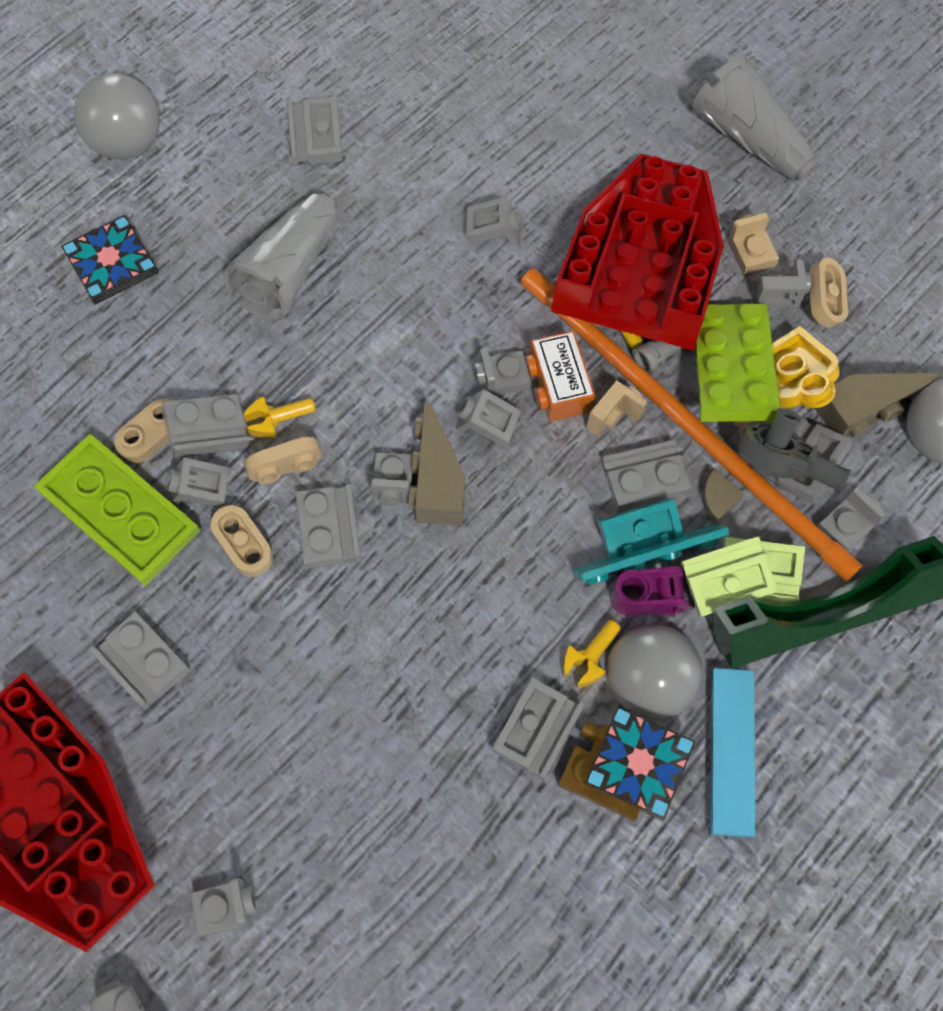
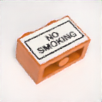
M569 331L531 340L530 354L525 356V362L530 378L535 377L538 388H535L537 405L540 410H546L549 422L591 412L595 393L575 332Z

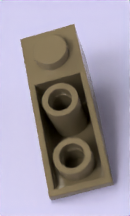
M939 373L852 374L834 384L836 394L829 404L814 409L830 430L847 437L852 436L853 439H856L867 433L875 422L882 419L886 423L899 416L904 411V407L910 405L923 388L942 378Z
M425 403L423 417H416L415 439H421L420 451H413L412 474H418L417 486H410L409 509H415L417 523L462 526L465 475L431 403Z

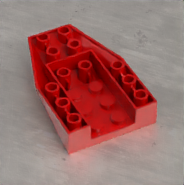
M640 154L583 209L556 281L551 312L694 351L724 247L708 171L698 169L692 165H683L663 160L657 156Z
M23 672L0 692V906L80 950L88 952L155 888L156 884L106 761L44 688Z

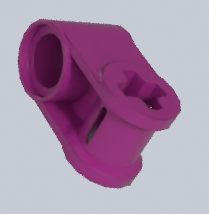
M670 566L658 569L625 571L619 576L611 591L610 602L616 612L625 616L648 614L675 615L688 611L690 603L685 599L682 579L685 578L684 568ZM631 587L635 589L640 598L636 600L627 598L621 588Z

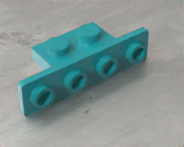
M672 498L664 499L597 520L607 558L573 568L572 572L575 578L580 581L586 580L587 584L603 582L610 578L609 573L620 569H623V572L640 570L646 567L645 561L657 557L660 558V561L675 559L683 555V549L695 545L696 549L713 547L719 544L718 538L729 535V530L727 526L712 524L683 533L675 500Z

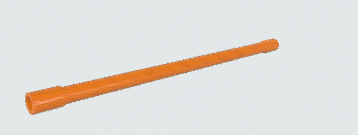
M536 268L530 269L522 277L520 284L538 301L551 309L555 286ZM555 313L820 555V558L843 580L848 582L864 566L843 546L827 536L764 477L754 471L745 460L703 422H700V419L594 323Z

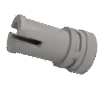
M655 340L638 346L633 350L632 355L634 361L651 374L665 363V359L682 348Z

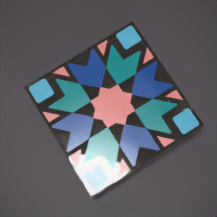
M126 215L61 246L94 305L159 273Z
M618 706L584 785L663 821L696 741Z

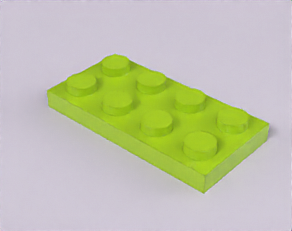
M767 304L708 305L695 345L700 422L774 421L776 412L780 408Z
M91 434L87 435L33 486L40 495L145 587L201 531L197 524Z

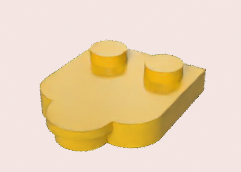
M801 326L772 343L781 408H792L800 404L807 408H820L826 406L834 399L836 394L834 382L840 374L838 359L834 353Z

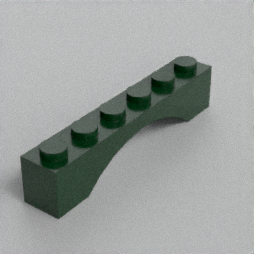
M935 536L898 547L886 560L866 575L845 587L825 595L786 602L764 600L749 596L713 608L715 643L731 668L734 669L943 599V544Z

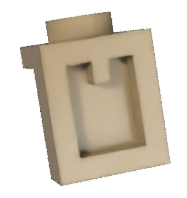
M767 213L744 215L733 223L728 243L743 276L775 267L778 263L779 257L766 232L769 222Z
M616 380L590 412L586 428L599 436L606 426L612 429L623 413L638 422L643 416L647 401L643 399V396L637 389L625 386Z

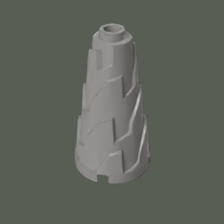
M743 54L733 57L714 73L717 78L711 85L708 82L704 84L695 97L692 108L698 114L705 117L724 135L734 138L749 153L758 155L776 171L786 175L791 180L796 177L800 181L803 180L816 167V164L813 162L816 157L815 154L810 150L805 138L789 119L790 114L770 92L771 87L751 65L750 61Z
M313 193L307 199H303L295 208L290 209L273 227L265 230L225 269L223 273L225 287L232 298L237 291L244 297L239 304L244 309L260 318L277 321L281 315L283 319L289 312L293 299L309 274V267L320 251L322 241L336 221L334 217L336 214L334 203L328 196Z

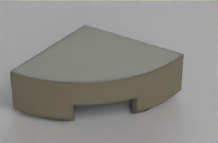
M715 469L705 484L704 500L709 517L717 524L741 500L743 493Z

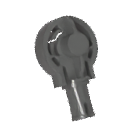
M779 408L773 422L751 421L747 424L738 443V452L743 460L751 464L754 471L764 476L774 475L780 478H790L793 476L798 481H801L802 478L806 480L809 477L835 489L839 493L841 492L851 470L819 456L818 446L814 445L813 447L805 443L801 437L794 433L801 421V417L796 412L786 408Z

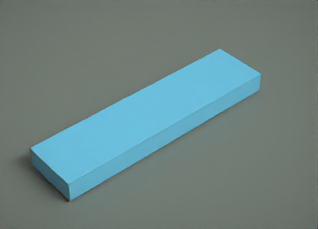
M713 668L711 671L710 835L755 837L754 671Z

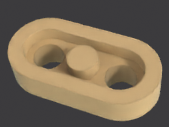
M826 257L812 265L809 270L811 275L810 304L813 319L823 327L832 328L845 321L848 316L846 276L841 265L836 260Z
M159 399L152 402L117 432L114 445L123 460L134 464L142 463L169 442L164 419H157V416L162 413L163 402L171 400ZM132 437H139L137 442L128 444L129 439Z
M301 437L250 455L244 461V466L251 481L258 482L259 484H270L278 480L281 475L293 471L305 472L314 468L322 453L317 439L314 437Z
M234 505L224 506L217 510L211 519V531L236 569L248 577H257L264 574L272 564L273 553L268 542L244 509ZM230 525H239V529L235 533L226 532ZM250 555H260V558L257 562H247V559Z

